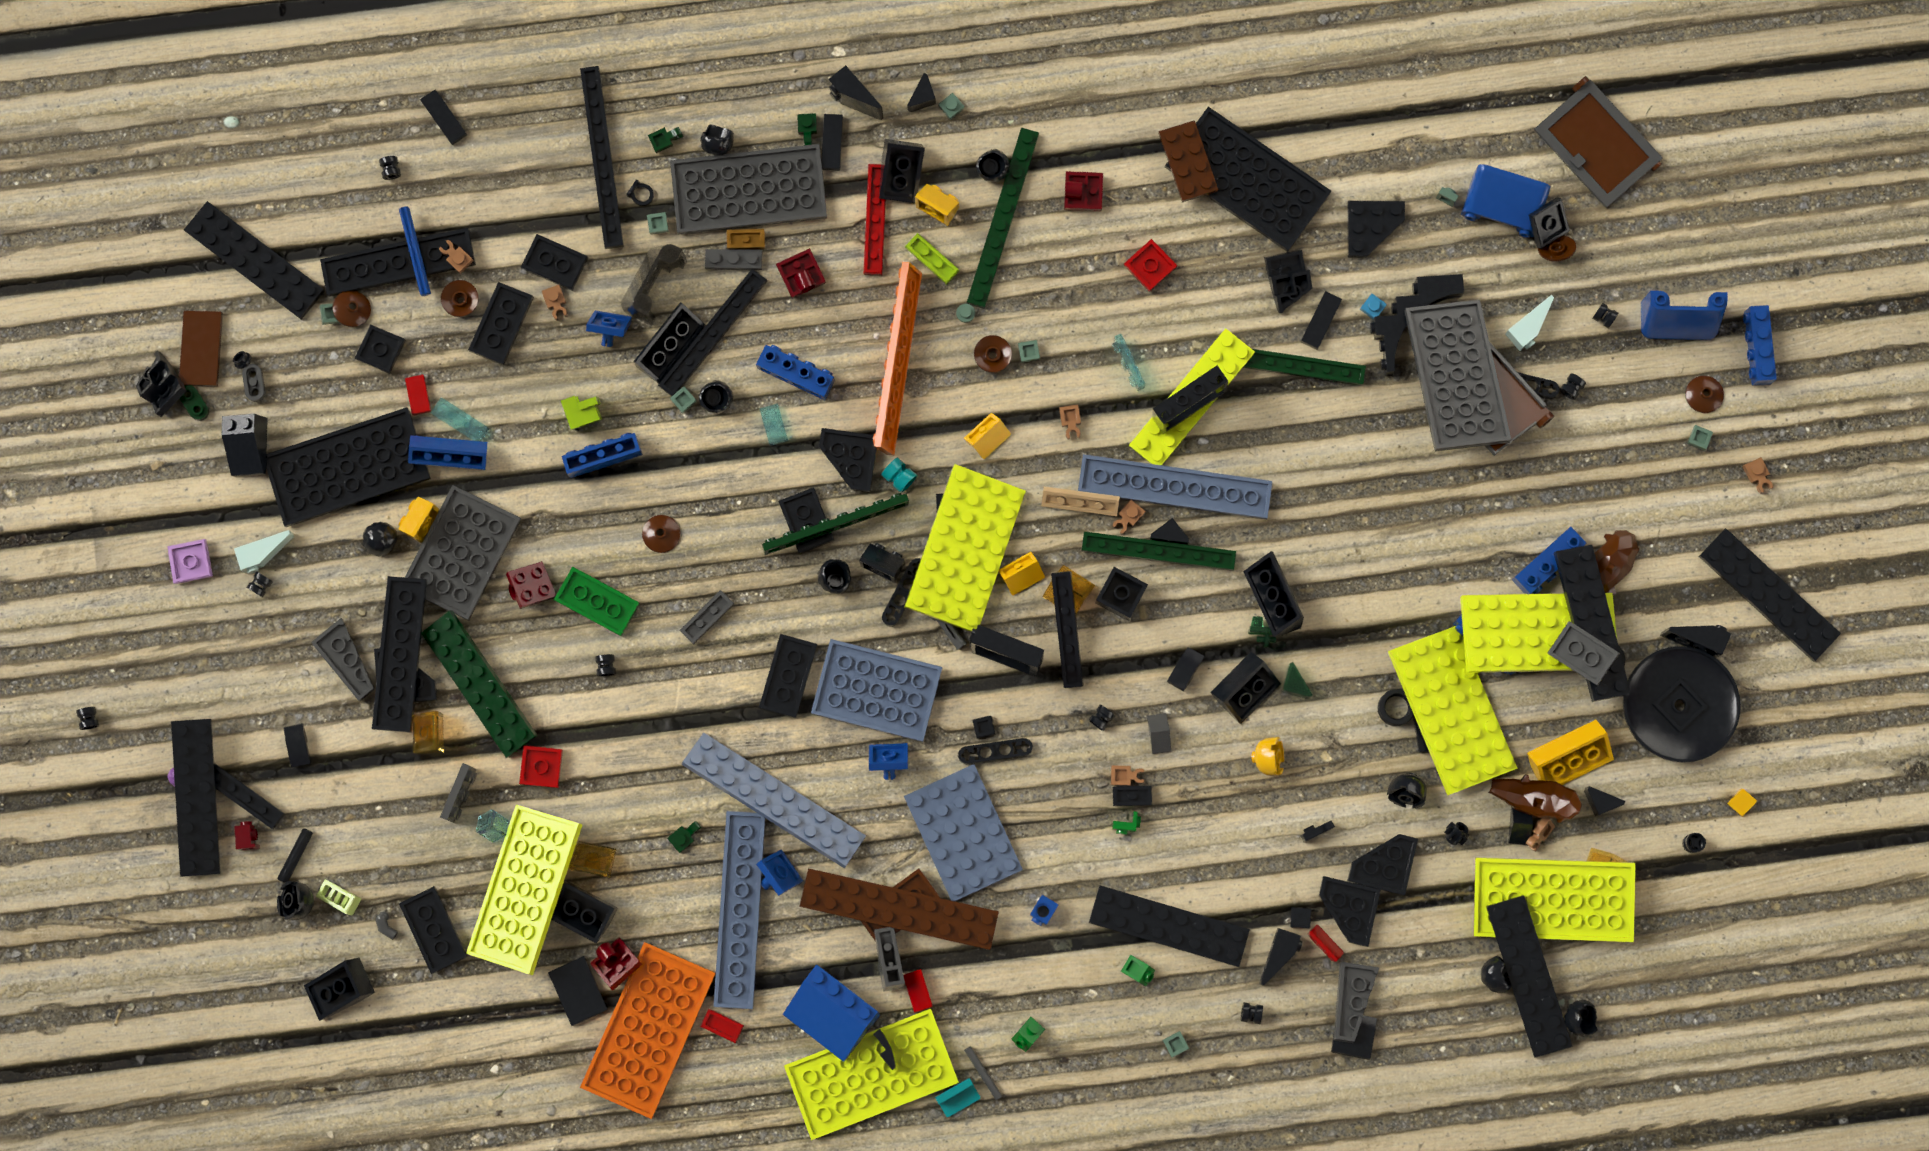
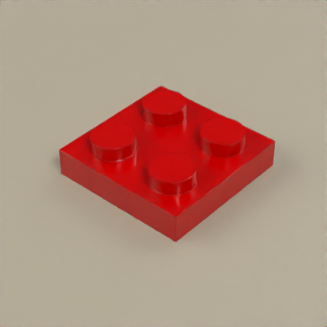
M1152 239L1124 263L1128 271L1149 292L1177 268L1176 263Z
M523 746L519 784L559 788L563 750Z

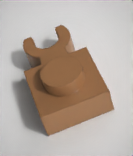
M447 240L446 242L450 248L444 250L440 247L439 250L443 255L449 256L446 259L447 262L461 274L474 260L460 246L455 250L453 243Z
M560 285L542 290L548 310L554 308L552 312L554 319L558 320V312H563L564 316L568 317L566 309L561 306L566 304Z
M1078 405L1059 407L1062 427H1068L1066 430L1067 440L1070 439L1069 433L1072 431L1076 432L1077 438H1080V430L1076 427V425L1081 424Z
M1762 457L1742 466L1750 482H1757V491L1760 494L1764 492L1763 484L1767 485L1769 490L1773 488L1772 482L1766 479V476L1770 473Z
M1130 500L1118 514L1122 519L1116 520L1112 527L1115 528L1118 524H1121L1123 529L1120 531V534L1122 535L1126 532L1127 525L1130 524L1133 527L1146 511L1133 500Z
M1111 765V785L1130 786L1131 780L1142 784L1144 780L1138 779L1137 773H1144V769L1139 768L1131 771V766Z
M1542 818L1537 821L1534 826L1533 836L1526 842L1531 850L1536 852L1541 841L1545 842L1553 831L1555 825L1549 818Z

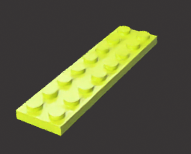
M1225 328L1169 397L1217 365L1227 378L1229 385L1255 354V351ZM1219 387L1215 391L1219 393L1222 389ZM1217 399L1165 434L1161 432L1152 417L1129 444V447L1150 464L1163 465Z

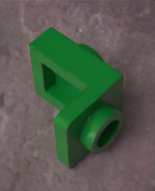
M1134 811L1132 823L1113 821L1112 830H1116V834L1128 835V832H1136V828H1140L1141 816H1137L1138 812Z
M1030 1017L1011 1039L1018 1048L1026 1052L1045 1031V1028Z

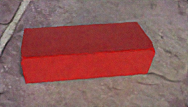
M1318 924L1307 933L1332 962H1337L1343 955V950Z
M922 969L904 974V981L914 1013L933 1007Z

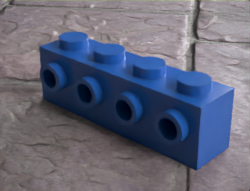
M1769 305L1750 306L1743 314V321L1746 325L1745 340L1748 344L1747 359L1750 364L1749 378L1751 379L1752 386L1771 385L1777 378Z
M765 345L756 363L757 369L824 401L826 400L835 382L832 372L826 369L821 371L815 368L816 365L809 361L804 363L798 360L799 357L792 353L787 355L781 352L782 349L775 345H771V347Z
M626 433L617 439H607L598 445L592 444L579 451H569L566 455L562 456L567 475L573 478L643 454L636 434Z
M410 435L408 463L485 470L488 442Z
M1569 527L1517 574L1512 581L1524 594H1537L1543 589L1541 586L1543 582L1547 581L1549 583L1557 576L1554 573L1558 570L1554 552L1581 547L1587 543L1572 527Z

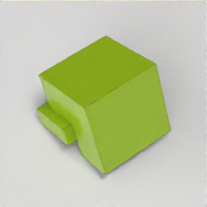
M578 396L561 400L571 430L602 420L598 405H601L599 397L595 396L581 402Z

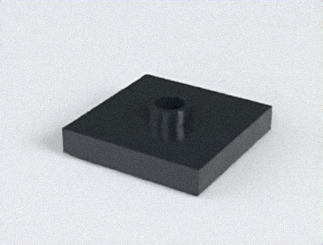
M1559 197L1529 214L1537 248L1542 249L1570 231L1563 202Z
M370 324L355 359L390 374L406 340Z

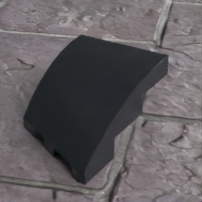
M1302 250L1264 257L1272 295L1277 311L1280 314L1292 303L1298 301L1302 295L1313 289L1310 270L1305 269Z
M156 351L154 353L156 359L152 366L146 367L136 388L139 396L152 404L155 414L162 417L186 392V389L171 364L161 352Z

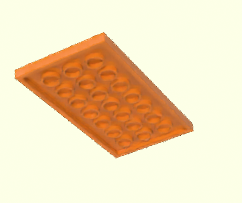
M644 942L637 957L642 965L628 977L580 1088L653 1119L716 973Z

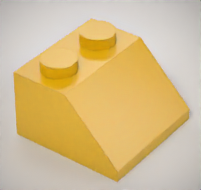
M926 184L915 196L916 208L946 226L950 224L960 208L958 199L955 196L942 193V189L936 185Z
M417 497L416 500L414 499L410 503L408 514L401 518L398 530L422 543L440 509L433 503Z

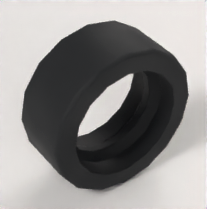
M1402 689L1387 691L1378 702V714L1388 725H1404L1414 716L1405 692ZM1399 696L1407 702L1408 711L1404 717L1394 719L1387 714L1385 705L1391 697Z

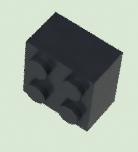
M1113 567L1095 604L1130 621L1148 584Z

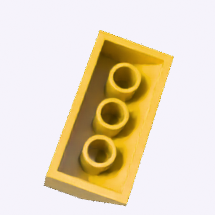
M1597 720L1587 723L1527 753L1537 780L1554 781L1561 785L1614 760L1608 734Z

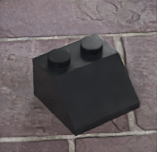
M870 543L859 560L860 566L895 583L905 564V560L902 559L903 556L895 551L892 553L885 551L886 548L878 543H875V545Z

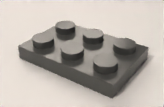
M1569 621L1547 654L1598 686L1620 653Z
M462 763L440 818L453 823L460 818L462 813L461 805L467 801L470 793L468 791L469 786L475 782L477 777L475 768Z

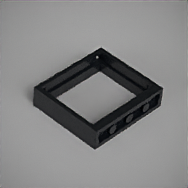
M1218 365L1153 408V420L1163 434L1227 392L1228 380ZM1220 387L1222 391L1216 393L1215 390Z
M978 625L977 629H972L969 642L973 654L1037 677L1043 662L1044 649Z

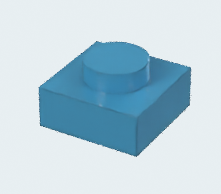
M1371 294L1360 310L1374 319V317L1381 314L1387 304L1374 294Z

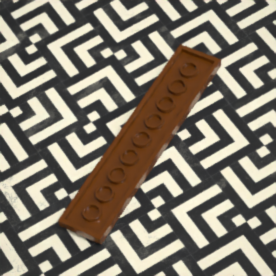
M809 868L799 906L991 950L999 911Z

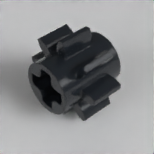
M1451 822L1444 831L1446 840L1452 845H1457L1458 843L1463 845L1470 835L1468 834V827L1462 822H1457L1456 824Z

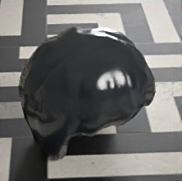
M710 124L701 135V147L706 153L712 155L726 154L733 146L734 133L732 130Z
M991 149L978 158L976 170L984 181L999 182L1009 173L1010 162L1003 151Z
M714 380L701 389L699 394L700 405L708 412L723 413L733 403V391L725 382Z
M374 522L367 526L363 532V546L366 552L378 557L388 555L398 539L396 529L387 522Z
M829 559L824 562L817 573L818 584L830 593L841 594L845 592L851 582L848 564L840 559Z
M1499 956L1490 958L1481 968V981L1490 991L1495 993H1505L1511 989L1504 961Z
M1585 999L1577 1000L1570 1004L1564 1016L1566 1027L1573 1034L1581 1037L1595 1034L1598 1031L1596 1027L1597 1011L1595 1005Z

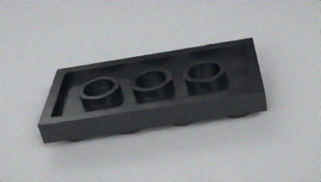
M498 282L468 351L504 365L533 301V295Z
M780 634L759 705L760 709L797 718L817 649L816 643Z
M435 886L399 903L431 974L468 957Z

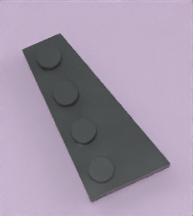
M340 618L311 643L357 700L361 701L374 691L375 688L343 619Z
M1347 962L1340 963L1333 1040L1348 1043L1355 1042L1379 967Z

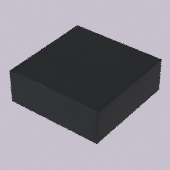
M991 715L972 720L976 739L995 735Z
M1291 908L1290 927L1310 929L1311 909Z

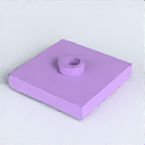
M206 539L167 546L174 584L213 577Z

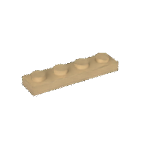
M1044 486L1041 506L1117 516L1120 496Z

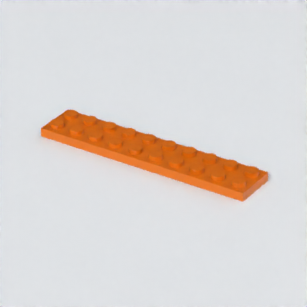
M902 262V267L898 273L900 280L899 286L896 287L897 299L896 304L893 306V323L890 325L891 338L887 344L888 357L884 363L885 377L881 383L883 390L882 396L879 398V415L876 417L877 429L873 436L874 447L886 455L893 456L896 448L922 272L910 262Z

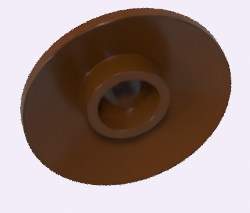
M1563 235L1542 249L1538 248V253L1542 258L1549 261H1563L1574 255L1576 243L1572 238Z
M465 280L450 282L441 293L442 307L448 314L454 317L467 316L478 305L479 295L476 288ZM463 297L464 301L462 303H458V299Z
M358 291L342 292L333 302V314L337 321L344 326H361L370 316V302L366 296ZM354 304L356 309H350L349 305Z
M986 336L975 346V362L986 372H1000L1011 361V347L1000 336ZM990 353H995L997 355L993 359L989 357Z
M1698 376L1687 385L1685 397L1693 410L1700 413H1710L1722 404L1724 391L1721 384L1713 377ZM1708 390L1709 396H1705L1703 391Z
M657 515L645 523L642 530V538L650 550L657 553H665L672 550L678 544L680 528L673 518L666 515ZM658 530H663L664 534L658 536L657 532Z

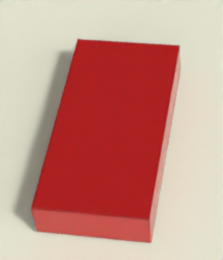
M424 374L405 378L412 415L432 412Z
M708 1009L700 1027L736 1043L744 1025Z

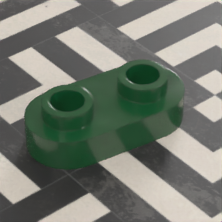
M191 385L184 386L186 392L180 397L184 407L193 419L197 421L205 420L209 415V407L195 387ZM187 392H191L190 397L185 396ZM197 407L201 408L199 413L195 412Z

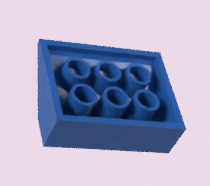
M817 964L803 981L783 1013L786 1018L843 1062H845L880 1016L877 1010Z

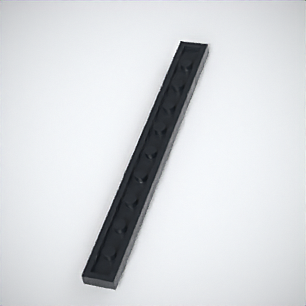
M599 66L580 68L605 249L624 247Z

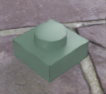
M951 93L938 104L939 108L950 120L965 109V106L954 93Z
M1442 187L1436 199L1453 207L1459 195L1451 188Z
M666 212L647 215L650 235L669 232Z
M333 303L319 306L322 325L339 323L333 314Z
M1037 340L1018 343L1021 363L1040 360Z
M685 386L670 397V400L682 414L697 402Z
M1695 425L1687 444L1705 451L1713 432Z
M1180 1031L1163 1039L1171 1058L1189 1049Z

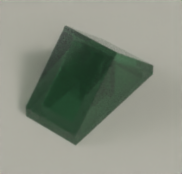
M1292 662L1287 667L1281 692L1309 699L1312 693L1294 662Z

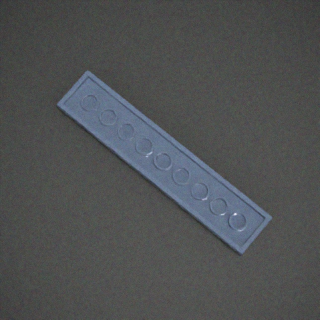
M1083 454L1078 491L1120 496V499L1267 520L1272 481Z
M705 733L701 735L682 762L684 767L844 869L866 837V835Z
M726 812L714 1007L753 1009L762 880V872L756 864L763 859L766 818L758 813Z

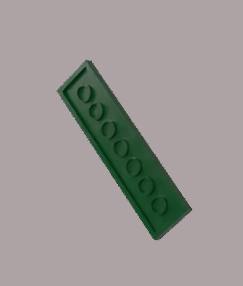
M452 610L445 613L422 632L423 637L506 758L511 757L537 736L535 730Z

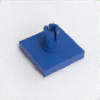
M595 310L587 322L586 331L601 333V345L606 346L607 343V347H612L614 336L624 337L631 325L632 316Z
M908 743L869 745V771L883 770V778L885 780H889L890 772V779L893 780L896 778L895 770L908 769Z
M782 849L756 864L765 876L761 880V886L765 890L773 887L778 896L803 882V879Z

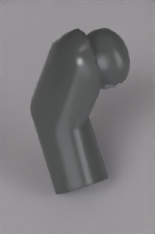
M382 911L375 919L378 931L393 940L398 931L388 926L387 920L389 915Z

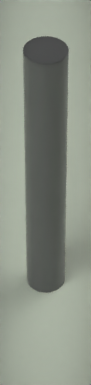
M972 1047L966 1048L964 1050L995 1100L1002 1097V1094Z

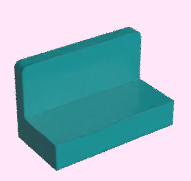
M968 1078L935 1098L946 1117H950L981 1097L971 1079Z

